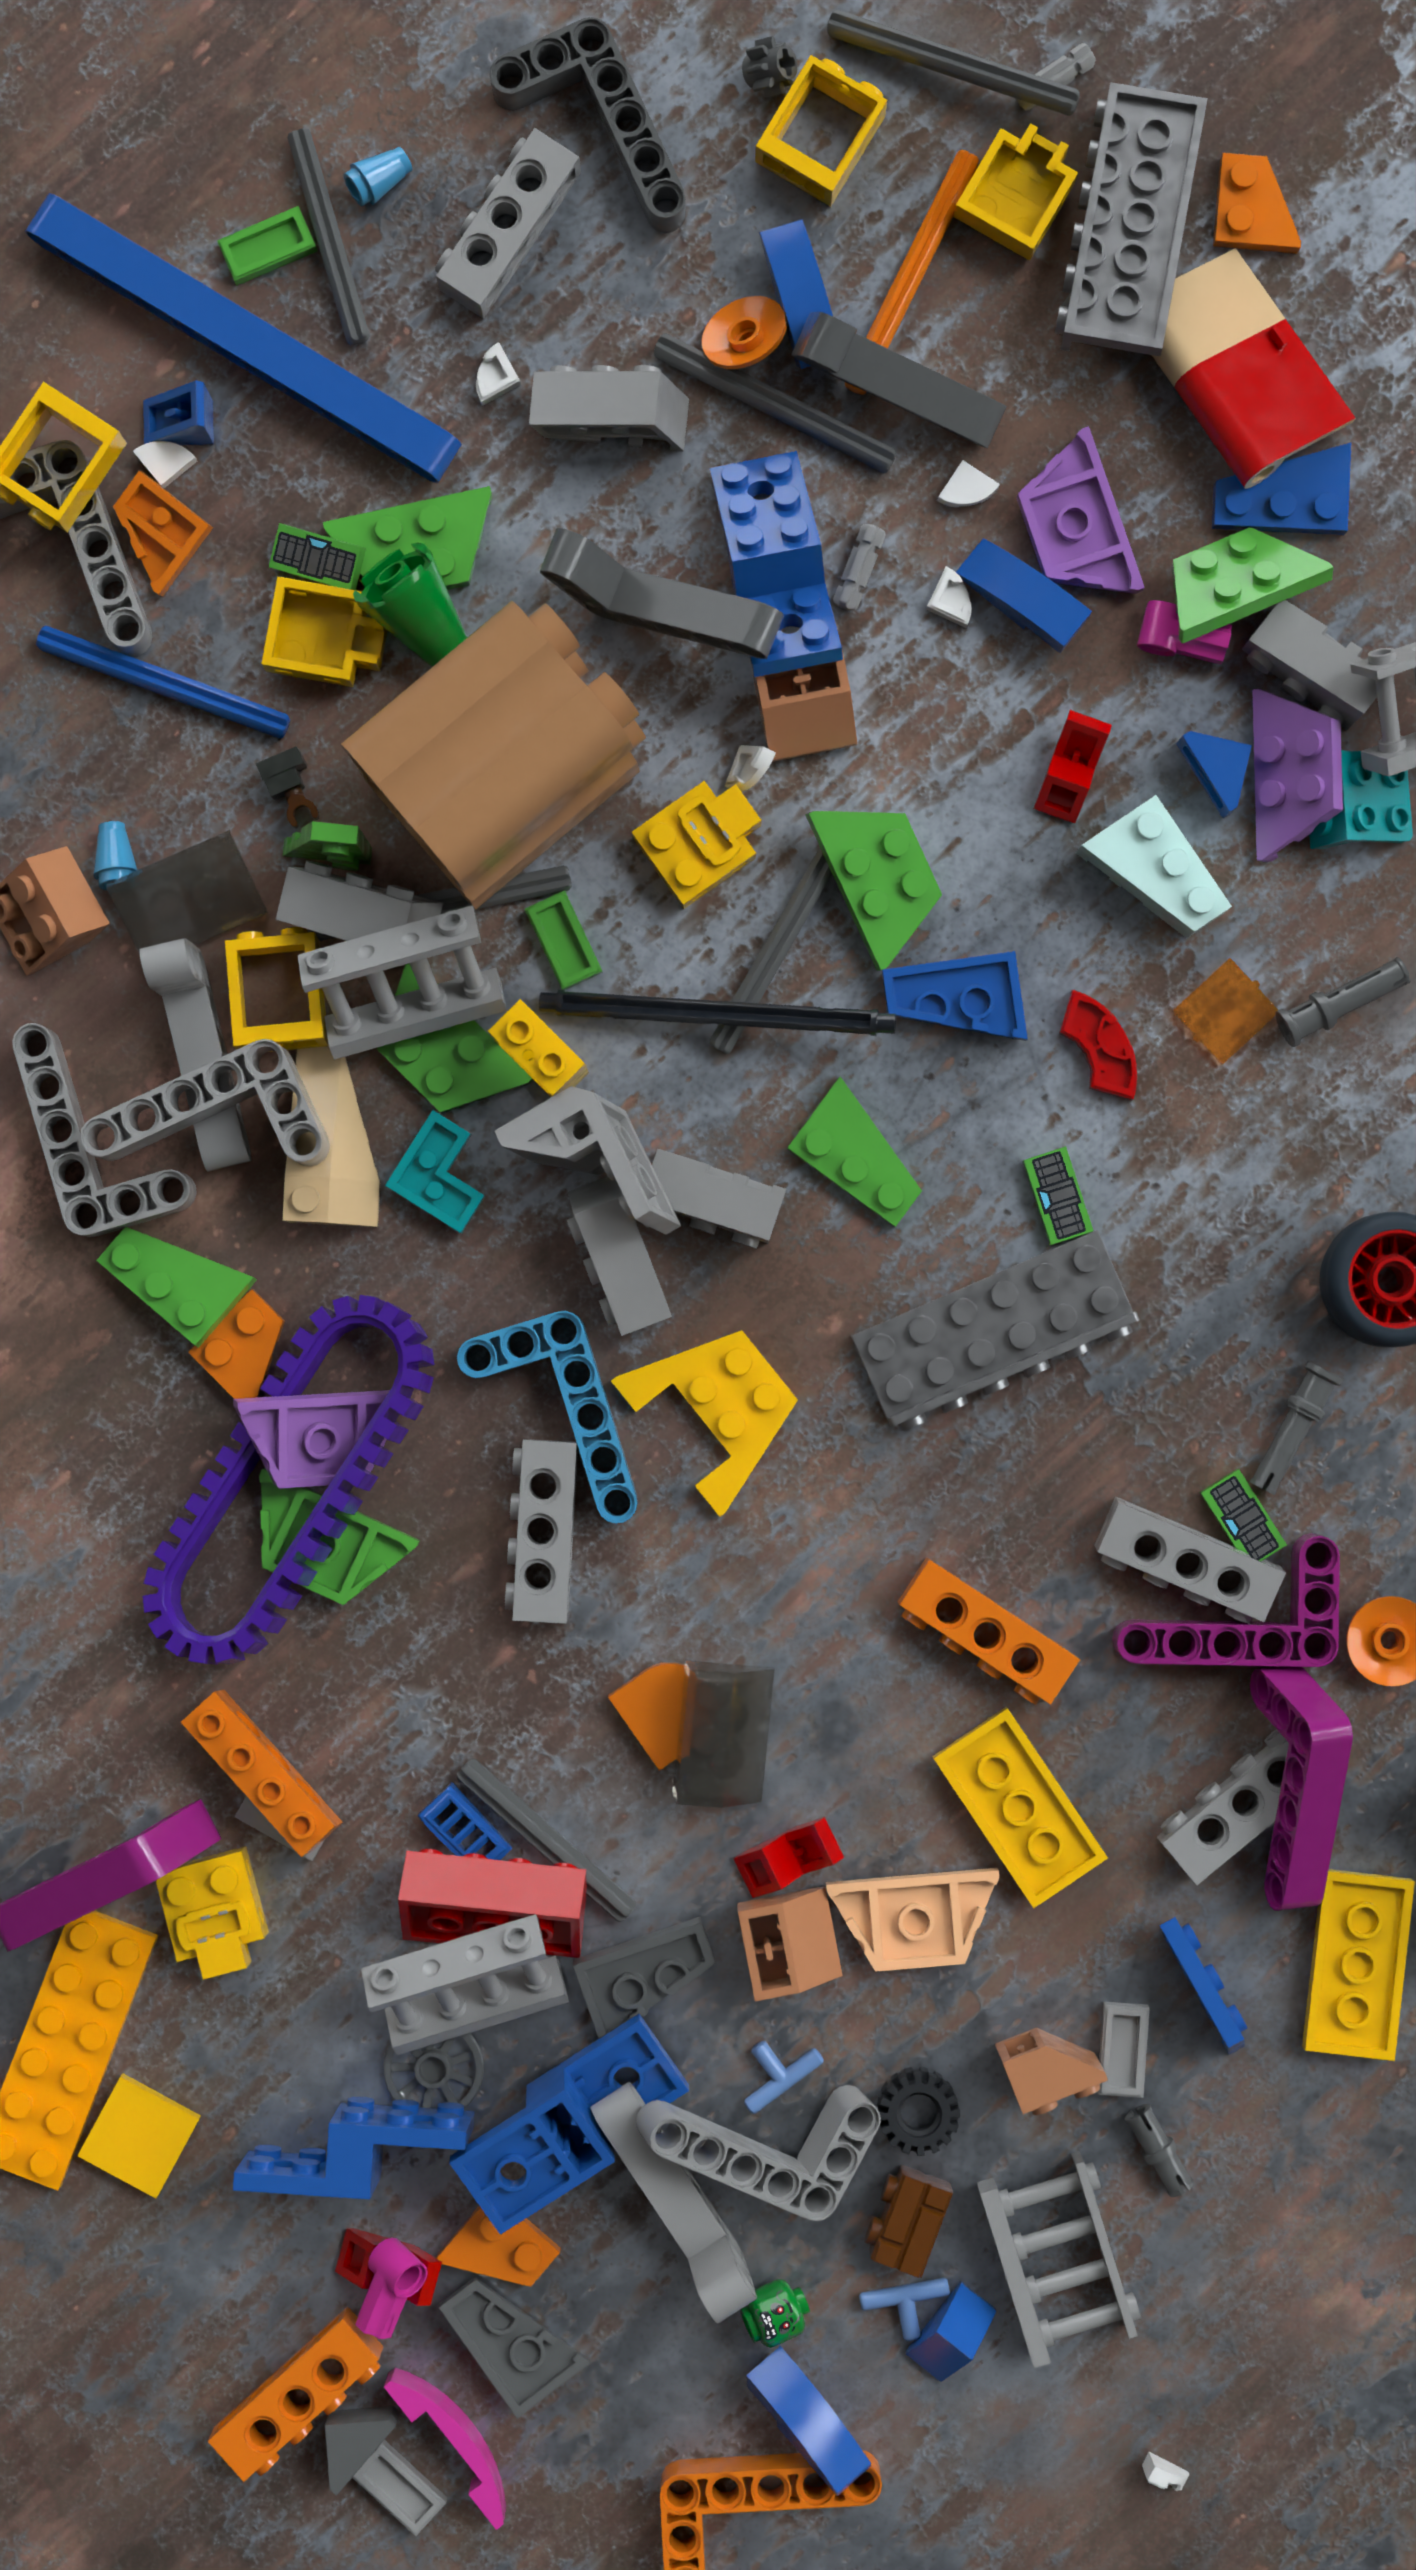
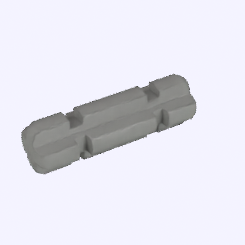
M1081 43L1069 51L1070 55L1068 57L1065 55L1061 56L1035 75L1067 85L1075 80L1077 73L1082 75L1093 68L1096 58L1090 47L1085 43ZM1016 99L1019 105L1025 111L1030 110L1036 106L1034 104Z
M863 524L856 539L859 545L858 547L853 546L841 577V581L844 584L843 586L838 585L833 598V603L841 609L847 611L858 609L863 596L859 591L861 588H866L878 557L875 550L881 549L886 536L885 531L872 524Z

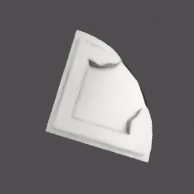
M499 342L485 353L477 372L476 389L482 406L521 385Z
M167 441L146 443L133 450L137 458L163 488L167 487L198 462L195 456L186 448Z
M962 460L938 496L937 501L950 507L975 505L988 500L998 490L1000 484Z
M946 566L926 610L967 628L972 609L968 590L961 577Z
M739 746L725 787L731 788L736 784L741 792L750 789L765 774L776 752L764 746Z
M1148 2452L1142 2464L1148 2483L1161 2489H1167L1168 2485H1171L1175 2491L1182 2490L1189 2477L1188 2471L1151 2452Z

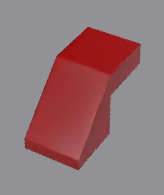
M1072 710L1069 711L1033 809L1076 823L1089 791L1095 768L1110 734L1111 724Z
M825 1817L795 1826L738 1854L733 1859L752 1898L782 1890L803 1874L832 1866L843 1859L844 1855Z
M346 2228L335 2272L361 2289H369L374 2273L368 2266L369 2257L374 2248L388 2238L355 2228ZM400 2241L427 2267L428 2272L423 2286L417 2293L408 2297L407 2300L416 2306H430L442 2261L413 2244Z

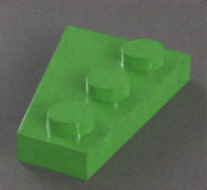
M125 1227L96 1260L198 1348L257 1281L256 1278L128 1227Z

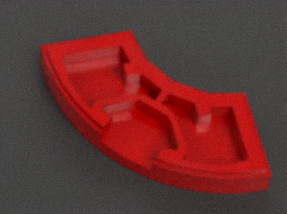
M1072 990L1059 1034L1074 1041L1086 1055L1091 1071L1089 1089L1133 1101L1137 1085V1064L1133 1047L1125 1031L1119 1024L1118 1019L1104 1005L1084 993Z

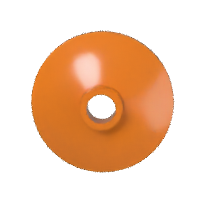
M749 296L735 300L720 309L707 323L702 335V349L708 360L720 368L740 369L756 364L770 355L781 343L787 328L785 313L778 302L768 297Z
M1397 1596L1379 1597L1364 1604L1352 1617L1346 1634L1347 1652L1356 1670L1366 1679L1383 1686H1401L1416 1680V1603ZM1391 1631L1395 1635V1643L1390 1648H1384L1381 1644V1636L1385 1632Z

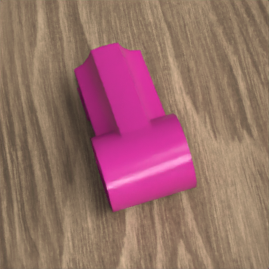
M1153 600L1147 603L1137 647L1155 655L1174 656L1180 654L1221 665L1228 649L1232 625H1225L1182 644L1178 635L1179 622L1176 604Z
M388 2238L379 2243L369 2257L368 2266L374 2273L355 2324L363 2333L373 2335L378 2339L392 2337L406 2299L419 2291L426 2281L428 2274L427 2267L397 2238Z

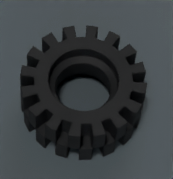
M912 2067L904 2069L905 2073L898 2075L896 2072L892 2075L891 2082L889 2084L885 2083L881 2089L882 2095L878 2097L877 2102L881 2117V2130L884 2136L888 2137L889 2143L894 2147L899 2146L903 2153L909 2155L910 2151H914L917 2156H925L924 2151L932 2150L934 2154L940 2151L939 2146L944 2143L947 2146L952 2140L951 2134L957 2132L959 2127L958 2118H960L958 2101L948 2080L945 2081L938 2072L930 2073L928 2068L920 2067L919 2071H913ZM913 2095L927 2096L936 2106L934 2119L924 2127H912L905 2123L901 2117L903 2103Z

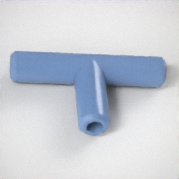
M760 2041L752 2048L751 2053L771 2080L744 2100L745 2106L752 2114H756L823 2064L824 2059L816 2048H812L785 2068L766 2041Z
M944 2277L861 2292L859 2299L863 2311L897 2305L903 2339L914 2341L921 2336L915 2302L948 2296L950 2291L948 2280Z

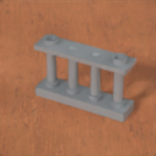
M1416 642L1396 649H1376L1368 653L1367 659L1350 664L1351 673L1372 678L1376 681L1382 738L1378 740L1377 746L1362 750L1361 758L1364 769L1385 776H1392L1416 767V732L1405 736L1400 735L1394 674L1413 668L1416 688Z
M473 905L297 955L304 992L322 988L333 1014L324 1016L329 1049L334 1060L507 1011L497 968L481 972L471 945L481 943ZM453 951L463 977L437 984L427 958ZM409 963L420 989L394 996L383 970ZM366 976L376 1002L350 1008L340 983Z
M536 1914L361 1968L368 2008L370 2012L385 2008L391 2044L396 2055L569 2002L560 1962L556 1955L547 1957Z
M1079 2151L1071 2153L1076 2172L1008 2193L1007 2188L998 2191L994 2177L977 2182L1034 2368L1051 2363L1047 2348L1055 2346V2340L1122 2320L1129 2339L1138 2336L1133 2321L1141 2319L1134 2293L1125 2294L1093 2192L1101 2189L1098 2175L1093 2162L1085 2164ZM1082 2190L1089 2212L1088 2216L1021 2236L1020 2232L1011 2234L1007 2218L1015 2215L1014 2210ZM1090 2234H1096L1102 2259L1035 2279L1034 2275L1024 2276L1020 2261L1028 2259L1027 2254ZM1109 2276L1116 2302L1049 2323L1047 2318L1038 2321L1034 2304L1042 2302L1040 2297Z

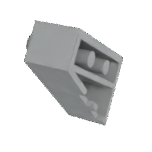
M557 365L552 366L550 371L534 372L529 425L545 438L601 443V437H629L628 446L642 447L644 438L665 440L670 444V450L684 451L689 398L659 368L654 366L638 365L634 367V371H619L611 366L597 365L592 367V371H577L569 366Z
M1286 600L1277 603L1242 648L1248 654V662L1258 671L1264 674L1271 672L1284 682L1282 684L1283 689L1293 698L1299 701L1306 699L1319 709V713L1341 720V727L1347 731L1377 698L1375 679L1351 673L1350 664L1363 660L1359 657L1363 649L1353 642H1350L1345 648L1326 633L1328 627Z
M306 861L305 867H288L276 920L348 941L440 915L443 903L415 896L413 890L404 887L388 885L387 888L373 885V879L355 873H347L346 877L331 874L333 867L314 861Z
M657 1148L652 1167L674 1212L691 1218L690 1227L713 1235L717 1227L734 1232L732 1241L757 1249L759 1241L768 1244L786 1188L776 1185L771 1187L750 1180L747 1176L735 1172L732 1174L711 1167L709 1164Z
M605 1177L567 1192L575 1216L568 1219L567 1222L576 1245L585 1242L590 1254V1258L583 1260L592 1285L601 1282L606 1298L599 1300L607 1324L617 1323L621 1336L672 1317L635 1219L631 1220L628 1218L620 1205L618 1197L623 1193L617 1181H612L609 1177Z

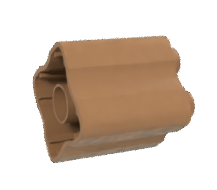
M510 601L341 743L372 790L419 843L468 903L473 905L475 910L640 772L638 763L630 752L646 739L644 732L634 720L639 716V712L624 691L606 672L600 674L589 685H586L580 679L589 672L582 659L576 653L580 644L562 619L546 603L528 617L515 602Z

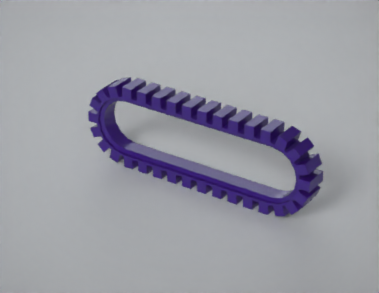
M360 1295L358 1301L350 1296H345L332 1300L335 1312L321 1306L309 1316L319 1329L315 1334L299 1327L291 1342L303 1349L302 1354L299 1357L284 1351L276 1366L287 1372V1377L283 1380L269 1374L260 1388L272 1397L301 1395L332 1346L343 1334L358 1327L379 1328L392 1339L398 1353L397 1376L391 1390L245 1617L232 1630L218 1636H208L198 1632L186 1620L181 1606V1586L191 1565L260 1460V1456L243 1423L238 1422L230 1436L241 1443L242 1447L240 1450L223 1445L214 1460L226 1467V1472L223 1474L210 1469L207 1470L199 1484L210 1490L212 1494L210 1497L196 1493L191 1495L184 1508L197 1517L194 1521L177 1517L169 1531L180 1538L181 1542L177 1544L162 1540L153 1555L165 1562L166 1566L164 1570L148 1567L143 1584L157 1587L158 1593L142 1596L144 1613L161 1615L148 1625L157 1639L169 1640L165 1648L178 1657L189 1658L188 1661L213 1665H218L219 1663L234 1664L245 1660L244 1653L257 1654L269 1644L260 1633V1629L269 1633L278 1634L287 1619L274 1611L276 1606L294 1610L302 1595L289 1586L292 1582L304 1586L310 1585L317 1571L306 1565L305 1561L309 1558L310 1560L324 1563L333 1548L321 1541V1536L324 1534L337 1539L341 1537L348 1524L335 1516L337 1511L340 1510L341 1512L355 1515L363 1501L350 1491L354 1486L366 1491L371 1490L378 1477L365 1469L370 1462L385 1468L393 1453L380 1444L384 1438L398 1444L401 1443L409 1430L396 1422L398 1416L401 1414L416 1420L424 1407L411 1398L413 1390L430 1393L434 1377L419 1372V1368L435 1365L433 1349L420 1344L428 1336L419 1323L410 1319L412 1315L403 1309L377 1297Z

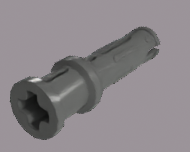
M1396 957L1383 964V966L1369 971L1326 994L1314 992L1309 995L1308 1001L1288 1011L1285 1009L1276 1011L1275 1018L1278 1027L1291 1047H1296L1300 1045L1302 1038L1322 1028L1327 1031L1334 1028L1335 1024H1337V1019L1384 996L1394 989L1409 984L1411 982L1409 972L1403 961Z
M1309 1361L1305 1365L1307 1373L1295 1395L1290 1394L1287 1399L1288 1403L1286 1406L1290 1407L1257 1471L1249 1481L1273 1495L1276 1494L1278 1486L1313 1421L1318 1422L1320 1418L1323 1419L1325 1415L1323 1407L1335 1386H1340L1343 1381L1337 1375Z

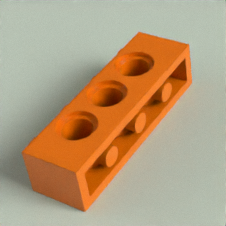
M927 1557L897 1601L900 1606L905 1608L901 1615L904 1619L923 1631L928 1624L943 1633L938 1641L959 1655H962L965 1649L980 1658L976 1664L977 1667L997 1680L1000 1679L1002 1674H1005L1018 1683L1014 1691L1037 1705L1040 1698L1051 1705L1080 1661L1076 1655ZM947 1597L955 1598L960 1603V1613L952 1621H942L936 1614L937 1604ZM984 1622L995 1624L998 1631L996 1640L988 1646H980L974 1640L976 1627ZM1021 1647H1028L1035 1654L1033 1665L1024 1671L1014 1669L1011 1662L1013 1653Z
M225 1690L214 1691L181 1721L184 1727L300 1857L312 1852L343 1823Z
M348 2306L213 2428L208 2443L243 2482L254 2472L259 2476L265 2474L278 2461L280 2456L277 2452L288 2442L293 2446L298 2444L312 2430L313 2425L311 2421L322 2411L326 2415L331 2414L346 2399L347 2395L344 2391L356 2380L360 2385L364 2384L380 2368L381 2365L377 2361L380 2359L384 2346L375 2336L363 2333L355 2325L358 2317ZM329 2358L336 2359L343 2365L344 2371L337 2375L329 2374L324 2370L321 2362ZM293 2389H301L308 2394L310 2402L304 2405L295 2404L289 2398L288 2392ZM262 2419L268 2420L274 2424L277 2432L272 2435H264L256 2429L255 2422Z

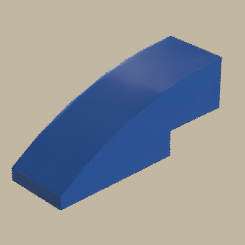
M803 219L759 232L776 299L787 319V332L792 351L810 313L823 312L833 316ZM795 358L797 367L803 369L810 366Z
M984 538L956 571L967 585L1023 630L1026 627L1029 628L1059 653L1064 650L1092 613L1089 608L1049 578Z
M781 2346L746 2375L748 2389L777 2421L778 2429L836 2496L841 2494L871 2467V2462L845 2425Z

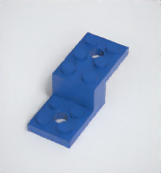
M797 451L710 468L711 481L727 544L731 581L735 596L765 603L784 614L768 658L760 659L749 656L754 677L843 660L842 646L825 584L821 541ZM759 494L771 495L769 498L763 500H756L753 498L754 496ZM790 626L800 628V630L791 634L781 632L783 628Z
M640 2013L527 2084L526 2107L467 2144L465 2150H458L450 2155L449 2164L500 2235L615 2162L614 2147L598 2125L590 2107L623 2086L614 2079V2075L619 2069L631 2067L639 2073V2078L632 2085L645 2104L656 2100L671 2103L689 2092V2084ZM517 2162L524 2166L526 2173L517 2180H509L501 2174L500 2170L507 2163Z
M350 2097L347 2099V2103H340L329 2122L327 2155L326 2150L321 2148H303L299 2150L298 2154L281 2152L282 2148L276 2145L255 2146L254 2151L249 2150L234 2171L233 2191L370 2200L381 2178L383 2145L465 2150L474 2129L475 2111L464 2110V2105L451 2102L439 2103L437 2108L419 2107V2102L414 2100H395L391 2106L374 2104L375 2100L369 2097Z

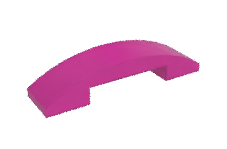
M395 2367L388 2373L384 2388L411 2422L424 2412L429 2414L476 2474L471 2479L468 2495L497 2530L504 2524L506 2513L505 2493L497 2464L484 2438L462 2409L442 2391L424 2379Z

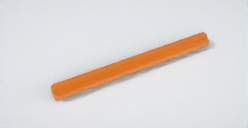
M959 150L866 336L867 339L885 348L889 347L954 216L956 204L978 167L979 158L966 150ZM845 382V387L859 395L866 393Z

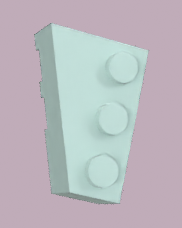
M1157 795L1082 844L1076 852L1086 862L1089 861L1109 876V879L1116 885L1122 886L1138 898L1145 907L1186 938L1223 915L1232 907Z

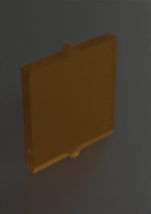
M1229 958L1172 1012L1192 1032V1040L1196 1043L1201 1042L1216 1060L1223 1065L1275 1017L1278 1009L1259 989V982L1257 980L1251 981L1237 964Z

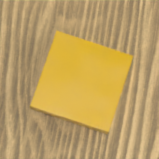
M123 2073L83 2144L78 2157L157 2199L201 2115Z

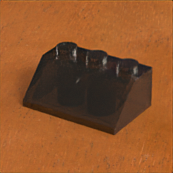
M685 1660L672 1789L676 1804L723 1808L762 1802L774 1668Z

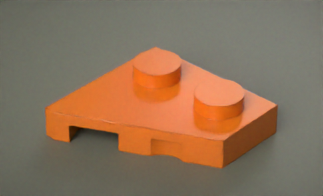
M1222 153L1219 165L1213 237L1214 247L1296 254L1299 252L1301 240L1267 156Z
M142 471L137 472L113 506L122 526L127 529L130 543L137 558L141 559L149 575L153 591L160 596H164L213 527Z
M251 1289L235 1305L199 1348L194 1346L188 1353L234 1399L257 1398L265 1375L268 1373L273 1358L272 1354L276 1342L279 1341L285 1320L254 1289Z
M478 2206L441 2249L436 2258L442 2261L443 2265L531 2287L559 2255L561 2247L527 2218L500 2235L481 2207Z

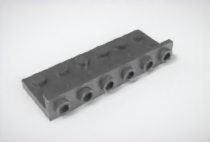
M1110 82L1107 100L1098 99L1093 127L1102 128L1100 140H1090L1086 168L1094 169L1092 182L1083 181L1078 209L1086 210L1084 224L1075 222L1070 250L1079 251L1076 265L1067 264L1063 292L1071 293L1069 307H1059L1055 333L1063 334L1061 350L1070 351L1071 341L1161 356L1208 98Z
M1096 1230L854 1334L851 1338L889 1425L893 1427L900 1424L902 1431L926 1422L925 1412L941 1406L943 1413H947L967 1404L968 1400L965 1395L982 1388L986 1396L1009 1386L1007 1377L1023 1371L1027 1378L1051 1368L1048 1359L1062 1353L1065 1354L1067 1360L1092 1350L1089 1344L1092 1340L1105 1335L1107 1341L1111 1342L1133 1332L1130 1324L1140 1319L1137 1312L1132 1310L1099 1231Z

